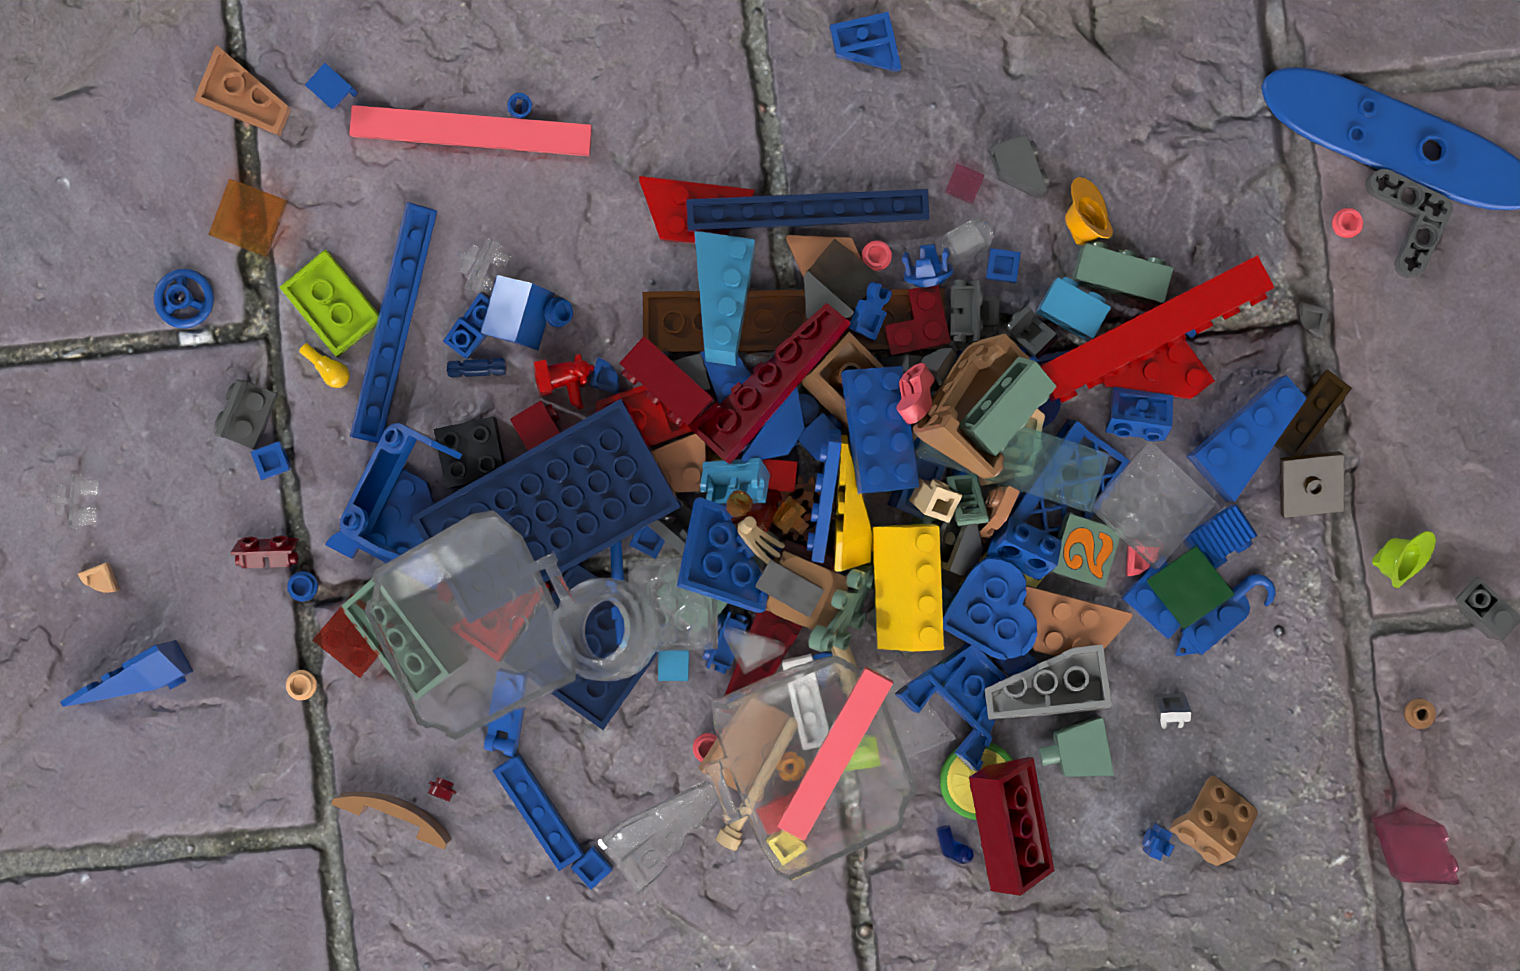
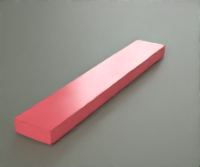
M865 666L778 821V828L805 841L893 685V680Z

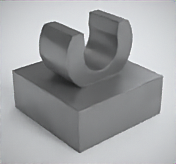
M1185 693L1155 694L1154 706L1162 729H1166L1167 722H1176L1178 728H1182L1184 722L1191 721L1192 711Z

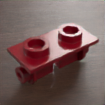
M283 535L275 536L271 539H258L254 536L244 537L237 541L231 551V555H235L236 566H241L243 569L264 568V557H269L270 567H292V564L298 563V553L293 552L299 540L298 538H288Z

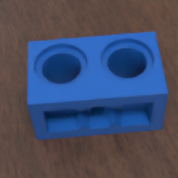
M1009 516L998 530H994L986 556L1010 560L1020 568L1023 574L1039 581L1058 566L1062 541Z

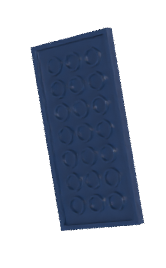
M619 399L411 518L468 622L471 624L679 509L682 505L623 399Z

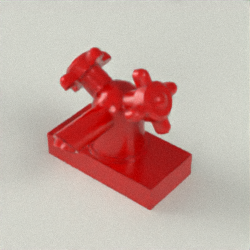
M581 354L575 355L574 362L569 361L548 365L546 359L535 361L533 363V370L539 398L551 395L555 388L567 386L570 404L579 411L582 408L584 409L579 386L585 387L588 375L594 371L595 366L593 364L589 365L587 361L583 360Z

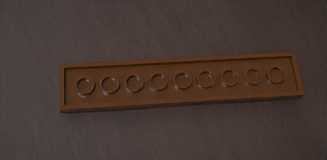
M942 288L939 291L945 314V288ZM867 289L830 290L852 311H855L859 299L867 300ZM888 289L892 291L890 300L881 309L887 314L875 341L867 339L847 328L831 348L850 332L867 350L888 351L884 326L913 320L907 293L908 289ZM749 290L738 352H775L776 348L783 341L791 337L806 322L804 290ZM700 291L642 292L643 336L661 352L689 353L704 351ZM945 345L927 348L923 350L944 349Z

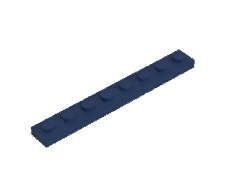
M928 189L686 200L688 232L928 221L930 219Z

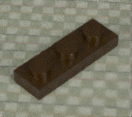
M1325 370L1305 397L1307 399L1274 446L1289 457L1301 456L1351 391L1352 387L1331 371Z

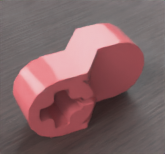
M924 363L916 364L908 369L899 381L902 399L896 409L907 424H913L921 420L932 407L930 387L935 378Z

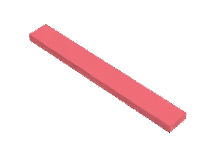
M352 105L349 135L356 138L590 157L592 125Z

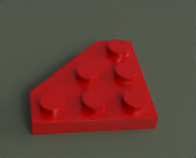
M1183 341L1171 348L1168 343L1158 347L1159 354L1144 362L1141 357L1130 361L1132 368L1118 375H1115L1114 371L1103 375L1105 382L1101 384L1105 388L1113 389V387L1173 395L1176 398L1189 400L1215 382V380L1187 342Z

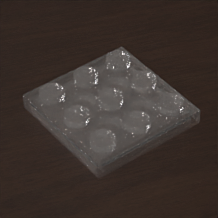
M1149 441L1095 499L1089 508L1156 570L1163 565L1217 502L1153 442Z
M682 557L628 561L629 652L718 649L717 600L676 587Z

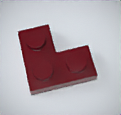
M939 286L908 289L907 293L913 320L884 326L890 356L951 343Z

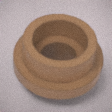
M1413 699L1405 706L1404 718L1413 728L1425 729L1435 720V708L1425 699ZM1420 709L1425 711V716L1422 719L1417 718V712Z

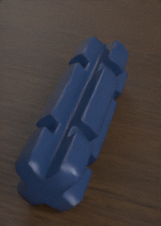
M495 358L492 361L477 359L464 360L463 363L461 361L447 362V374L451 378L462 377V375L466 377L490 376V373H493V375H504L507 371L506 360L503 358Z

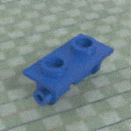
M730 609L726 610L725 615L721 613L718 615L713 629L717 631L714 643H707L702 656L706 660V668L709 669L711 663L716 664L714 670L723 674L726 673L727 669H731L737 652L736 648L727 645L729 640L740 644L745 629L748 626L745 623L747 620L746 616L736 613L735 617L732 618L730 617Z

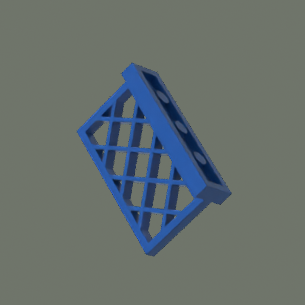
M1067 419L1034 467L1033 473L1028 476L1019 489L1020 492L1009 516L1025 523L1031 514L1040 513L1043 527L1040 530L1047 534L1059 531L1061 525L1048 528L1046 511L1061 509L1063 522L1065 512L1067 513L1066 507L1081 505L1082 518L1090 520L1130 460L1088 431L1080 422ZM1083 437L1092 442L1093 455L1079 457L1077 445ZM1099 448H1101L1105 452L1099 453ZM1112 456L1119 461L1112 472L1102 473L1100 457ZM1094 459L1097 475L1082 478L1080 461ZM1074 463L1076 479L1062 482L1060 470L1065 464ZM1098 480L1099 492L1095 497L1086 499L1083 482ZM1077 484L1080 500L1065 503L1063 486ZM1057 488L1060 504L1045 507L1043 495L1048 489Z

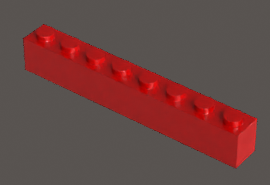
M1257 255L1041 365L1042 370L1057 386L1049 395L1050 401L1052 402L1059 398L1061 403L1077 396L1076 389L1086 384L1088 389H1091L1105 382L1103 375L1111 371L1118 375L1132 368L1130 361L1141 357L1144 362L1159 354L1158 347L1168 343L1171 348L1187 340L1184 335L1185 333L1195 329L1196 333L1199 334L1214 326L1211 320L1221 315L1226 320L1240 313V305L1249 301L1250 305L1254 306L1267 299L1266 292L1275 287L1259 256Z

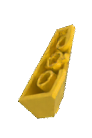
M841 435L833 548L834 571H844L871 562V552H873L871 520L864 495L857 492L853 456L847 435Z

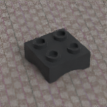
M496 417L434 429L436 441L462 453L461 458L458 459L438 450L445 487L448 489L469 485L506 464Z

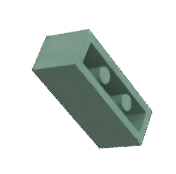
M1091 241L1090 244L1085 243L1080 248L1072 280L1079 285L1154 306L1164 303L1174 269L1165 266L1166 261L1149 257L1148 261L1137 258V253L1125 249H1119V252L1108 250L1107 244L1097 241Z
M1018 357L960 422L959 427L979 450L996 456L1007 447L1009 440L1014 434L1028 423L1029 417L1036 409L1049 399V395L1057 386L1036 361Z

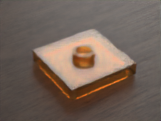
M229 179L208 235L268 257L288 201Z

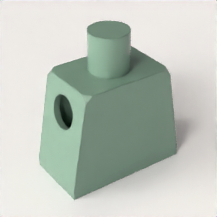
M1093 715L1052 731L1055 745L1038 748L1041 765L1058 763L1060 773L1063 776L1114 775L1104 719L1099 715Z

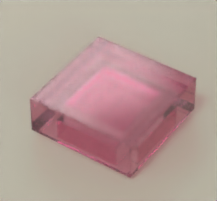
M956 164L944 193L973 204L985 175Z

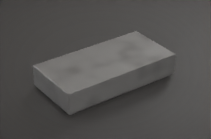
M771 559L755 586L809 618L825 591Z

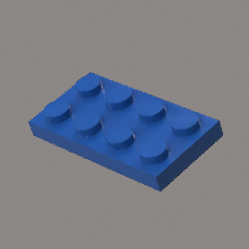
M902 366L845 370L841 373L858 494L920 487L911 424H907L896 409L902 399L899 381L904 375Z

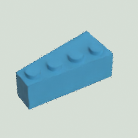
M694 231L706 362L736 366L755 258V239Z

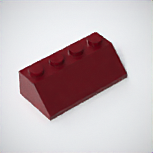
M1034 757L988 765L969 776L990 891L1021 896L1055 871Z

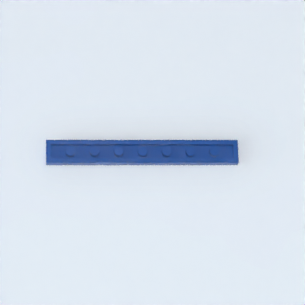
M406 202L351 428L350 437L379 443L384 433L437 210Z

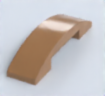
M362 791L348 792L338 795L331 803L333 806L358 816L364 813L369 806L419 826L420 829L416 839L443 850L450 844L452 839L447 831L431 815L414 804L391 795Z

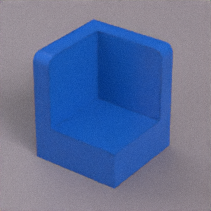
M326 63L305 84L308 89L331 109H335L348 93L353 97L358 94L351 85Z

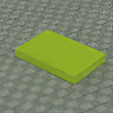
M326 249L279 287L335 357H340L377 325L378 311Z

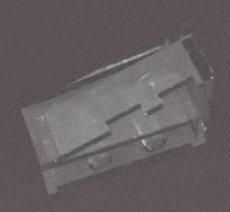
M887 662L871 668L893 680V685L876 713L892 758L902 760L956 739L928 703L925 704L919 713H915L895 695L900 688L911 682V679L897 662Z

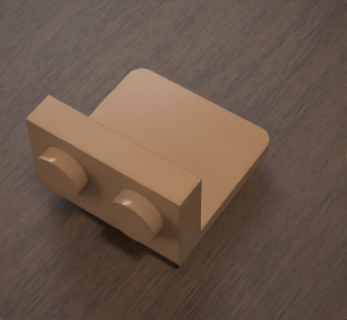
M1211 776L1203 785L1190 812L1174 819L1169 829L1178 836L1180 841L1190 845L1199 852L1204 860L1219 866L1237 857L1258 815V811L1216 776Z

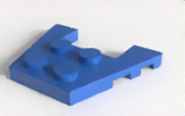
M967 643L900 688L895 695L912 712L919 713L936 691L973 728L955 751V754L971 770L979 771L983 764L981 757L985 747L990 745L992 740L990 733L996 720H988L985 688L1005 680L1007 677L981 650Z

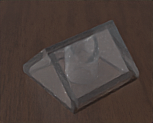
M726 625L723 636L744 674L784 653V642Z

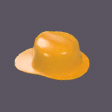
M1078 177L1074 179L1071 184L1073 203L1066 212L1065 222L1075 243L1081 246L1098 237L1110 238L1113 234V229L1100 191L1086 178Z

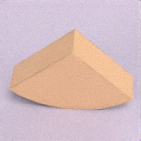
M110 562L78 573L81 581L96 591L109 593L120 590Z

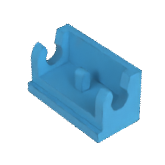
M760 457L750 458L747 462L735 459L730 465L725 461L703 462L700 489L701 492H707V500L724 506L766 503L770 473Z

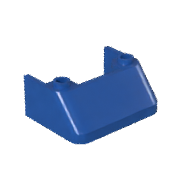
M394 423L384 431L341 516L340 530L344 535L373 552L407 564L410 558L371 537L369 534L417 440L458 459L461 458L462 453L403 423Z

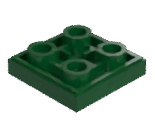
M1197 544L1147 578L1146 581L1183 629L1235 595L1233 589Z

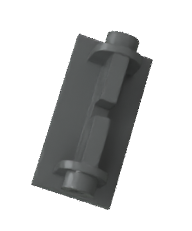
M979 279L967 283L966 280H954V286H951V308L962 309L961 314H951V336H954V342L972 343L980 340L983 332V321L980 318L983 290L980 288Z

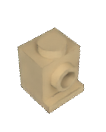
M919 479L920 487L914 489L909 501L923 514L949 523L962 495L949 490V486L939 480L933 479L931 482Z

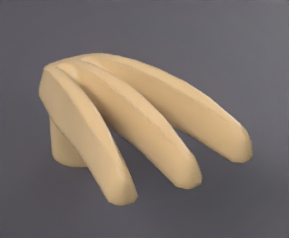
M748 516L738 524L739 535L762 561L768 564L770 558L761 549L776 558L780 557V553L767 543L778 548H784V543L757 527L756 520L753 517Z

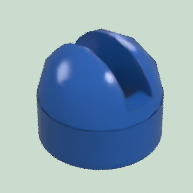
M524 93L513 94L507 102V110L515 118L526 117L532 108L530 98ZM517 99L522 100L520 114L515 113Z

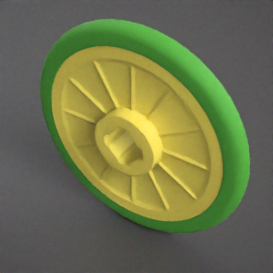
M990 743L989 747H985L981 757V761H983L981 769L988 765L1012 761L1013 759L1004 749ZM956 748L947 757L942 766L940 774L941 792L951 809L965 818L976 820L969 776L977 771L971 770L955 754V751L958 749Z

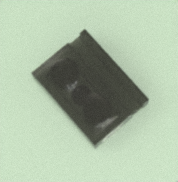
M835 238L807 270L852 311L857 307L859 299L863 300L866 297L868 285L871 282L877 283L881 279L876 272Z

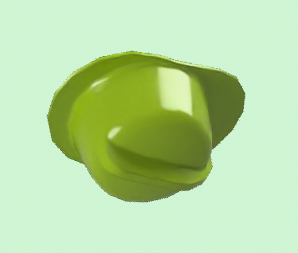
M1424 531L1412 540L1391 538L1372 558V564L1379 568V571L1384 576L1392 580L1394 588H1400L1409 578L1418 573L1431 558L1436 544L1435 535L1431 531Z

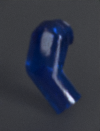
M950 825L936 828L944 857L959 864H966L973 860V849L954 840Z

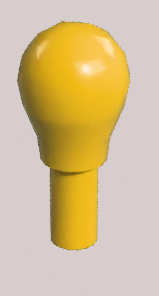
M305 343L300 348L299 352L315 365V369L320 373L323 381L328 386L342 388L347 385L350 379V372L346 365L327 356H322L308 343Z

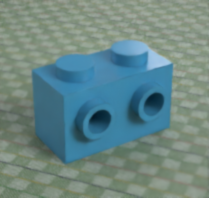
M1057 277L1050 285L1035 313L1087 342L1094 339L1111 307L1105 304L1106 299L1094 292L1087 294L1078 289L1079 284L1067 277H1063V279Z

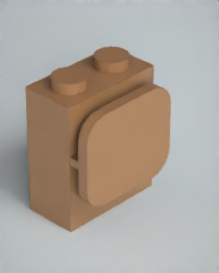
M783 550L779 558L774 557L772 561L825 591L810 618L768 595L765 610L812 630L817 625L827 628L839 611L838 608L831 605L832 597L837 589L847 592L849 588L846 583L847 576Z

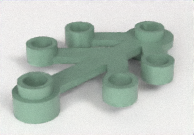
M863 564L858 570L852 569L846 583L847 586L855 590L853 592H846L841 589L835 591L831 605L840 610L827 628L817 625L813 629L809 639L810 648L819 652H829L833 645L844 651L848 648L852 638L851 633L847 632L848 627L860 630L866 620V613L861 611L868 592L871 589H875L874 564Z

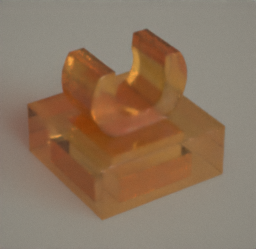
M790 496L769 518L785 533L793 527L802 534L809 526L800 518L806 510Z

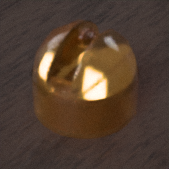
M733 491L727 499L726 510L729 515L741 518L748 514L753 506V500L744 491Z

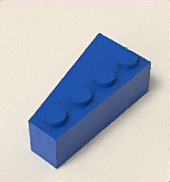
M1287 375L1277 377L1186 457L1225 502H1235L1307 398Z

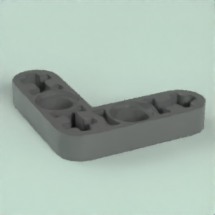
M1380 169L1369 175L1365 184L1366 190L1372 197L1415 217L1398 252L1394 266L1396 272L1401 277L1411 278L1418 276L1425 270L1452 213V203L1440 193L1391 170ZM1384 177L1385 185L1391 188L1396 186L1397 184H1399V186L1396 188L1395 191L1387 187L1382 190H1379V184L1375 182V180ZM1406 188L1413 190L1416 194V200L1412 205L1406 204L1402 200V191ZM1422 203H1425L1430 206L1438 203V209L1442 211V213L1434 216L1432 215L1434 212L1432 208L1425 205L1421 207L1419 210L1418 207ZM1420 228L1426 229L1430 233L1431 238L1427 245L1420 244L1416 239V232ZM1415 250L1423 251L1424 254L1422 252L1418 253L1413 259V264L1416 265V268L1407 270L1408 264L1404 260L1411 258Z

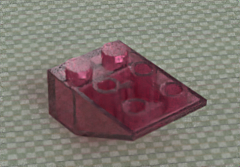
M1407 807L1372 818L1392 877L1400 882L1459 884L1456 874L1459 872V866L1455 857L1449 853L1446 844L1449 842V836L1442 824Z

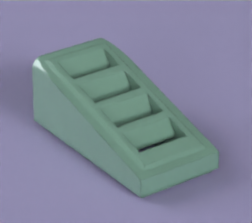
M968 474L947 477L949 490L962 495L954 512L957 525L988 523L989 517L978 475Z

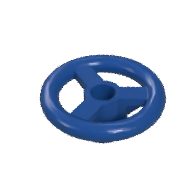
M177 269L167 273L158 282L154 292V305L158 315L167 324L176 328L184 329L199 325L209 316L214 304V294L210 283L202 274L191 269ZM187 278L195 280L202 287L205 296L204 302L193 298L188 288ZM176 280L177 284L170 286L166 291L165 298L168 304L164 306L163 295L165 289L172 281ZM184 293L185 300L180 303L179 296ZM189 306L200 310L196 316L190 319H177L171 315L178 309H185Z

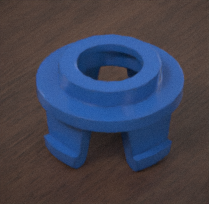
M935 244L920 246V260H916V266L912 265L910 254L905 252L902 256V263H905L906 267L904 280L916 287H930L945 282L954 273L953 265L949 263L948 259L950 257L949 248H944L942 262H940Z

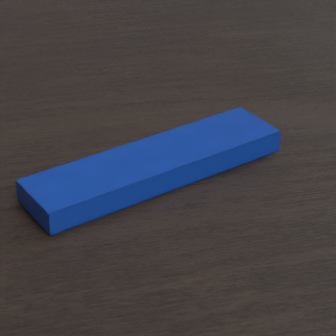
M520 753L493 770L558 871H561L585 854Z

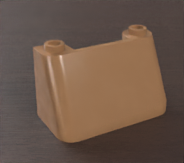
M1006 334L972 343L963 351L932 398V407L921 420L915 423L913 432L923 442L979 477L993 478L997 476L1004 467L1003 454L999 452L995 456L979 450L960 429L959 425L1018 357L1030 358Z

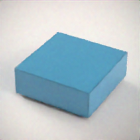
M660 650L658 652V681H688L689 650Z

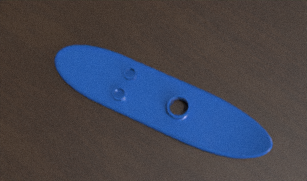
M1291 67L1276 70L1265 77L1261 89L1264 100L1271 109L1272 114L1302 137L1374 169L1391 170L1459 203L1490 210L1520 209V160L1492 141L1386 94L1326 71ZM1427 140H1433L1441 147V151L1438 152L1439 159L1433 161L1424 156L1422 148Z

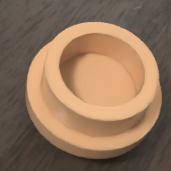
M297 670L291 673L286 681L288 694L296 700L310 698L317 689L315 676L307 670Z

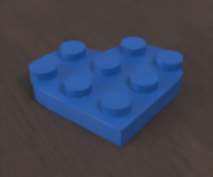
M987 556L982 561L976 563L968 572L943 614V629L1000 660L1026 655L1034 646L1038 633L1036 617L1031 609L1023 603L1027 594L1026 579L1020 568L1012 561L1001 557Z

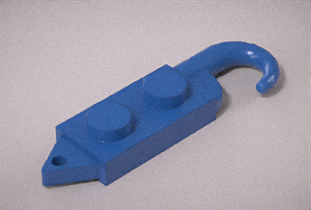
M1254 574L1242 580L1233 588L1234 596L1187 628L1180 630L1182 635L1176 648L1175 656L1195 653L1203 655L1244 621L1250 613L1249 601L1244 594L1254 586L1263 585L1267 589L1268 595L1264 605L1269 606L1276 595L1273 582L1261 574ZM1182 647L1184 648L1183 653L1180 652V649Z

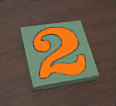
M1065 512L1057 538L1062 541L1058 566L1051 572L1105 588L1122 530Z

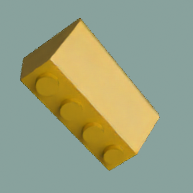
M935 524L872 526L877 649L912 652L944 650L939 526Z

